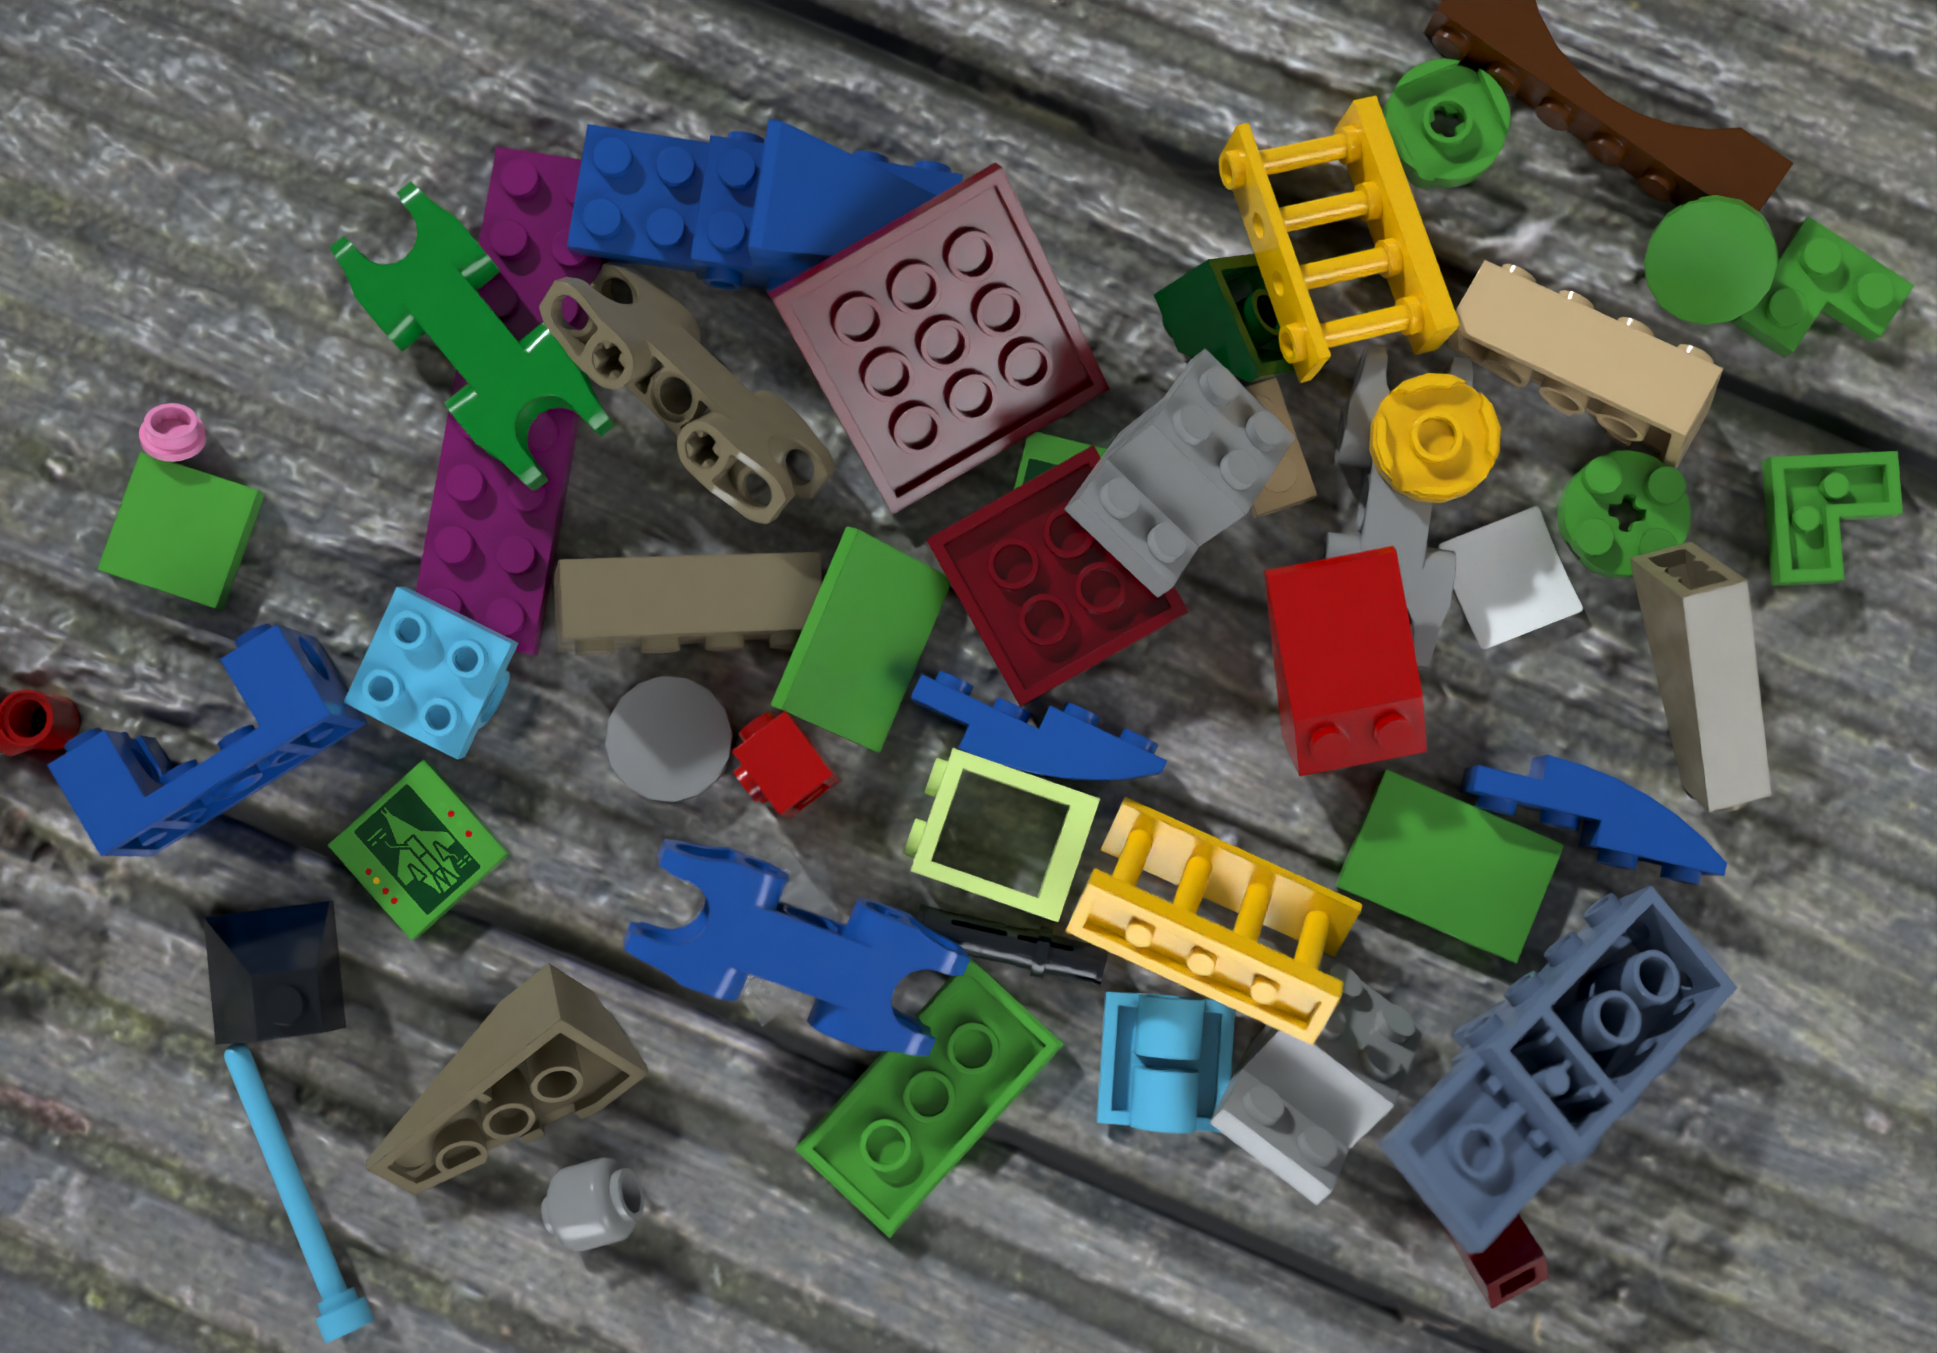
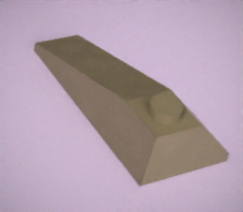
M549 963L496 1006L367 1158V1171L415 1195L484 1164L488 1156L487 1151L513 1139L521 1137L523 1142L528 1144L545 1136L543 1126L573 1112H576L579 1118L583 1119L601 1111L649 1074L647 1064L595 993Z

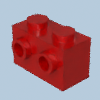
M767 711L750 722L738 733L743 743L732 752L742 765L736 768L733 774L756 803L760 801L764 805L769 801L781 816L793 818L842 781L800 723L786 711L778 717L776 715L773 716L770 711Z

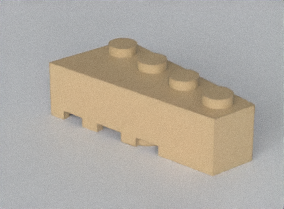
M1486 260L1483 262L1455 311L1460 326L1448 338V348L1467 359H1471L1474 363L1518 388L1526 387L1529 380L1540 385L1538 392L1549 402L1550 406L1569 417L1573 414L1587 412L1596 417L1598 423L1606 429L1603 435L1624 448L1629 447L1632 441L1640 442L1658 452L1657 459L1666 466L1676 469L1710 410L1723 368L1713 364L1714 361L1710 355L1697 347L1687 344H1680L1675 347L1653 337L1654 334L1651 329L1635 319L1620 317L1616 320L1594 310V305L1580 294L1568 290L1556 293L1537 284L1536 279L1529 272L1518 266L1504 264L1502 267H1499Z

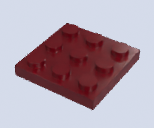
M1094 445L926 539L1020 707L1029 704L1189 612L1174 586L1157 598L1064 510L1101 459Z

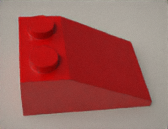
M1394 546L1265 570L1264 576L1281 735L1299 777L1427 752L1423 693L1398 555Z

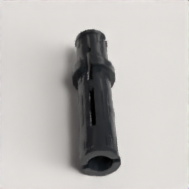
M925 904L920 905L917 920L934 932L963 947L971 957L1031 970L1030 976L1043 979V975L1046 973L1101 987L1108 951L1094 944L1053 935L1054 929L1041 926L1040 931L970 915L953 913Z

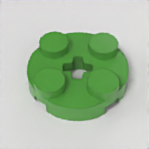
M1448 58L1430 60L1408 71L1401 78L1387 100L1382 112L1403 170L1408 180L1416 187L1424 189L1434 186L1452 188L1474 181L1490 168L1504 147L1505 136L1509 132L1511 121L1510 108L1500 85L1485 71L1479 69L1476 73L1468 67L1458 66L1459 60ZM1442 110L1447 118L1458 117L1461 124L1454 129V137H1444L1442 133L1437 134L1432 129L1431 125L1435 120L1434 111Z
M1623 450L1597 457L1588 462L1565 485L1559 499L1557 511L1559 532L1564 542H1569L1572 550L1581 558L1578 561L1588 570L1608 578H1633L1631 557L1684 543L1691 520L1690 502L1685 492L1686 481L1676 468L1666 466L1659 459L1646 453ZM1623 499L1630 501L1632 508L1637 510L1639 514V521L1631 523L1628 531L1620 530L1619 520L1609 516V507L1618 506Z

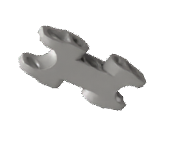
M1368 344L1362 351L1352 388L1341 409L1335 448L1336 464L1364 468L1355 534L1353 536L1326 532L1319 560L1394 546L1398 555L1418 670H1423L1429 666L1440 628L1451 607L1456 570L1455 551L1426 547L1432 503L1416 502L1395 492L1377 473L1369 451L1370 423L1380 402L1390 394L1386 377L1388 354L1386 353L1387 346ZM1452 357L1451 363L1446 364L1443 374H1452L1467 381L1466 384L1473 387L1472 360Z

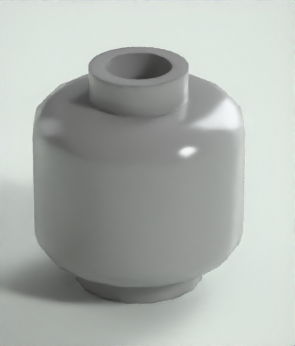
M613 1158L594 1159L562 1168L552 1177L547 1190V1197L544 1198L541 1206L543 1223L550 1234L556 1235L562 1245L574 1252L586 1251L620 1242L629 1237L636 1226L637 1220L642 1216L644 1195L638 1177L630 1168H625Z

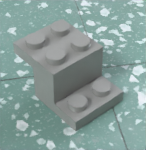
M1204 349L1188 362L1160 401L1119 432L1064 510L1158 598L1173 588L1201 545L1248 513L1292 444L1295 436L1228 369Z
M1324 952L1319 971L1343 981L1344 984L1340 1000L1315 1043L1311 1045L1267 1025L1247 1046L1209 1122L1316 1205L1333 1191L1349 1149L1395 1106L1425 1030L1424 1027L1412 1019L1406 1010L1389 1002L1361 981L1353 970L1339 964Z

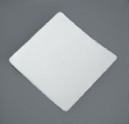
M1537 506L1442 542L1438 546V549L1455 551L1456 570L1453 588L1482 649H1488L1583 610V606L1557 554L1541 510Z

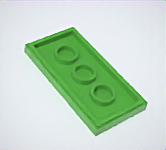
M971 957L964 975H951L914 1016L923 1024L931 1028V1035L936 1038L930 1055L913 1056L898 1052L882 1051L795 1148L805 1160L889 1238L1064 1045L1055 1034Z

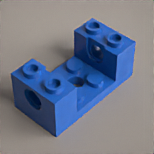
M267 623L248 630L235 640L234 644L237 649L222 657L220 661L260 727L256 729L254 725H247L231 732L218 742L217 745L221 751L200 764L198 760H190L173 768L156 738L139 736L133 739L130 738L127 732L94 728L68 741L64 746L67 753L47 766L99 855L152 857L366 725L368 721L361 711L343 703L349 690L318 638L278 624L272 627Z

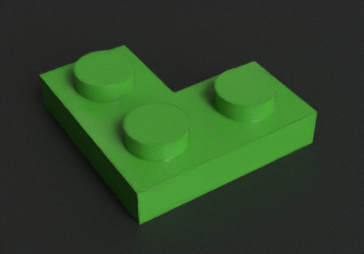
M1808 216L1798 224L1778 254V265L1770 290L1754 309L1734 319L1732 324L1783 358L1795 351L1821 310L1864 339L1872 342L1883 334L1915 285Z
M1898 451L1769 457L1762 461L1771 586L1829 584L1843 581L1844 568L1840 520L1894 518L1903 514Z

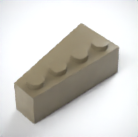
M820 552L559 559L553 576L556 653L575 652L577 656H600L614 654L615 649L641 647V653H670L680 651V645L705 643L706 650L727 651L743 649L744 640L769 639L770 648H795L822 585Z

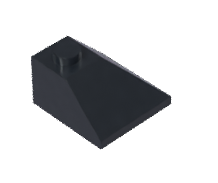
M334 901L203 917L216 1045L306 1036L346 1028Z

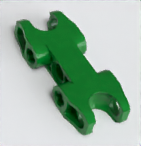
M410 181L397 192L400 201L415 220L417 228V238L414 247L405 258L390 264L371 262L345 236H342L329 248L343 269L356 300L402 352L425 333L428 334L468 382V384L444 402L446 408L478 446L483 448L490 456L505 464L535 492L548 481L544 470L533 458L528 448L527 435L531 424L538 415L555 408L572 410L594 432H597L600 437L611 430L615 424L597 398L588 375L571 360L561 344L546 328L544 322L520 341L515 338L477 292L497 276L501 270L454 215L439 207Z

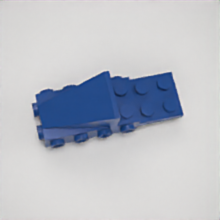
M773 119L768 120L765 140L752 133L733 131L729 132L727 137L710 135L709 143L587 124L567 248L572 254L695 272L697 279L704 280L705 284L719 289L740 290L742 286L764 289L769 293L963 181V174L951 173L952 169L949 166L935 161H918L913 167L889 163L888 157L876 152L856 151L850 154L783 121Z

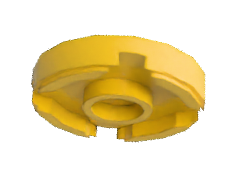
M1426 373L1399 384L1380 402L1370 423L1369 451L1377 473L1395 492L1416 502L1444 503L1468 494L1487 477L1500 453L1501 427L1492 403L1482 392L1478 394L1473 387L1466 384L1467 381L1452 374Z

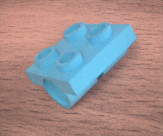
M397 587L343 703L455 759L464 758L478 729L488 723L504 697L510 679V673L506 669L517 648L518 642L407 587Z
M1105 990L1096 1113L1097 1123L1130 1125L1136 1129L1164 1133L1220 1132L1209 1122L1231 1080L1235 1009L1211 998Z

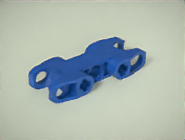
M664 839L657 855L659 867L667 870L669 874L700 888L705 895L703 908L696 919L686 926L674 929L658 927L645 922H630L623 938L625 951L667 974L681 986L722 1000L737 1001L748 975L756 976L815 997L807 1022L814 1029L831 1038L868 1051H891L913 1056L930 1055L936 1038L931 1035V1028L923 1024L919 1019L892 1007L893 991L902 978L911 972L922 969L939 971L952 976H963L970 961V957L963 947L926 927L910 913L870 899L857 898L847 924L779 901L789 879V875L779 867L729 847H709Z

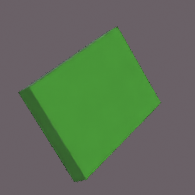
M846 526L770 706L786 711L808 723L880 753L951 583L947 576L859 529Z
M1384 769L1380 774L1334 887L1511 963H1517L1565 845Z

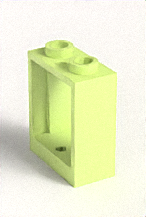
M955 748L952 749L948 761L936 758L924 793L935 797L934 804L927 822L915 819L903 855L914 858L910 871L1059 922L1100 798ZM963 770L1068 806L1038 897L932 861Z

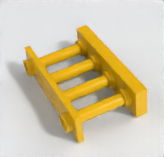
M1377 96L1353 100L1334 129V135L1261 151L1258 150L1249 123L1236 126L1220 154L1219 172L1225 188L1233 191L1280 326L1279 345L1282 355L1289 364L1293 363L1299 383L1311 381L1331 357L1328 348L1401 331L1403 335L1408 336L1414 355L1437 350L1460 326ZM1336 160L1346 165L1354 191L1278 207L1267 175ZM1358 216L1362 221H1366L1375 248L1308 264H1298L1288 232ZM1374 274H1380L1383 278H1387L1395 300V306L1319 323L1308 290Z
M1125 796L1100 849L1119 859L1111 876L1094 868L1065 932L1313 1045L1340 1000L1344 984L1343 981L1319 971L1323 952L1333 957L1336 956L1360 914L1362 904ZM1142 870L1178 885L1173 903L1136 887ZM1202 897L1238 913L1233 931L1197 915ZM1263 925L1299 941L1294 959L1257 943Z

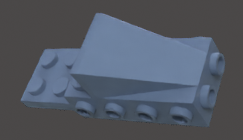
M1652 885L1620 899L1614 893L1599 899L1583 914L1582 917L1588 924L1578 934L1575 931L1570 932L1547 949L1543 956L1549 963L1538 974L1532 971L1517 980L1504 993V997L1507 1000L1459 1027L1452 1034V1037L1462 1047V1050L1450 1061L1454 1067L1378 1143L1467 1254L1482 1252L1565 1162L1570 1166L1575 1165L1591 1155L1600 1145V1137L1616 1120L1628 1114L1639 1103V1094L1653 1079L1664 1074L1677 1062L1679 1058L1677 1053L1691 1038L1703 1032L1716 1019L1715 1012L1737 989V986Z

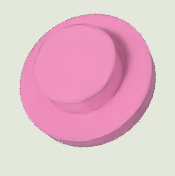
M167 403L152 408L146 414L139 430L141 447L151 457L162 461H182L195 456L203 449L206 443V430L203 422L192 409L182 404Z

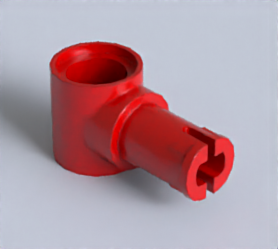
M29 689L15 691L8 695L0 704V754L4 753L11 757L32 749L51 751L64 748L68 741L78 735L80 729V713L76 705L67 697ZM43 706L46 711L47 721L44 729L36 735L32 729V718L35 711Z

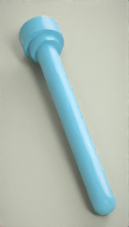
M234 1043L226 1049L224 1059L322 1301L316 1304L321 1316L316 1318L315 1321L326 1344L367 1325L375 1319L366 1297L358 1298L354 1287L347 1289L249 1047L243 1043Z

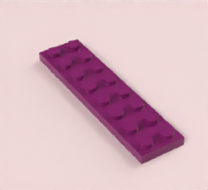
M496 147L479 245L501 272L477 292L515 338L520 341L544 322L539 305L555 280L563 277L578 278L591 285L598 276L602 265L607 263L608 259L572 254L567 248L581 159ZM566 295L562 302L564 318L572 327L583 329L588 323L589 315L575 299ZM457 369L451 397L468 384ZM555 408L541 413L531 424L527 435L528 448L548 478V481L534 492L505 464L490 456L483 448L478 446L448 411L416 592L518 642L514 653L538 656L580 416L572 410Z

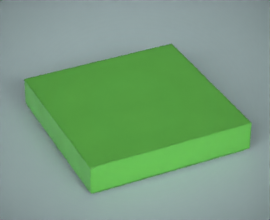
M140 451L97 570L223 611L265 493L181 464L155 459L147 453Z

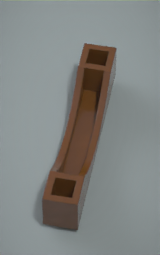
M1442 0L1423 32L1432 39L1433 45L1441 54L1449 59L1463 60L1475 69H1481L1491 75L1500 85L1506 96L1515 95L1534 108L1536 116L1545 125L1557 131L1566 130L1585 143L1588 152L1599 162L1608 166H1618L1635 177L1640 188L1656 200L1662 202L1670 201L1678 207L1681 204L1683 206L1690 201L1698 200L1700 197L1720 195L1740 199L1760 212L1794 164L1741 127L1705 129L1673 125L1639 114L1608 97L1581 75L1556 45L1540 15L1536 0Z

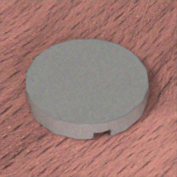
M660 676L640 682L619 699L608 719L605 746L612 769L627 788L649 800L678 803L701 796L719 780L732 759L735 734L728 710L711 690L689 678Z

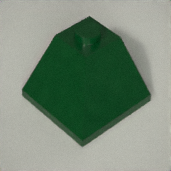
M1255 254L1208 259L1153 294L1162 314L1163 326L1167 334L1173 339L1179 353L1194 358L1202 350L1206 349L1234 376L1248 382L1296 373L1293 363L1289 364L1282 355L1279 345L1280 326Z

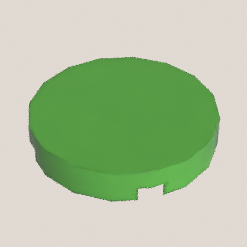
M1720 195L1700 197L1698 200L1690 201L1683 206L1681 204L1668 212L1652 232L1644 259L1647 286L1659 305L1680 320L1702 325L1730 322L1754 309L1770 290L1778 265V252L1775 236L1762 213L1740 199Z

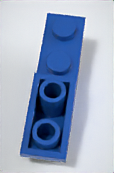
M939 671L935 680L921 674L911 695L913 703L967 727L958 750L1036 777L1076 782L1127 781L1158 775L1163 772L1167 760L1155 755L1158 744L1127 729H1123L1120 738L1097 728L1100 720L1098 715L1070 702H1065L1062 711L1049 706L1038 729L1027 724L1032 715L1029 711L1001 698L996 699L993 707L970 697L974 688L973 685L943 671Z
M1551 755L1532 758L1528 776L1480 765L1464 769L1459 793L1478 797L1476 808L1508 816H1515L1516 806L1541 812L1539 823L1574 831H1578L1579 822L1582 821L1583 826L1578 847L1598 851L1597 863L1636 871L1638 861L1661 866L1659 877L1691 885H1699L1701 875L1725 876L1727 862L1705 838L1677 814L1655 799L1615 777L1585 765Z

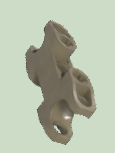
M611 261L603 264L598 276L591 285L578 278L563 277L555 280L539 305L546 328L561 344L571 360L603 388L617 389L625 386L678 436L677 452L680 461L686 469L711 493L725 501L747 519L758 523H771L778 518L784 507L793 497L809 500L818 495L836 471L829 450L812 432L804 419L775 393L766 390L751 392L700 344L701 332L697 320L691 312L671 293L655 283L632 264L621 261ZM615 278L622 279L630 287L633 295L632 304H622L614 301L611 294V284ZM566 295L575 299L589 315L588 323L583 329L572 327L564 318L562 302ZM686 384L689 386L691 394L689 393ZM790 450H802L811 458L814 465L812 480L802 479L786 463V457ZM750 473L760 475L769 484L771 489L769 505L759 504L749 494L747 478Z

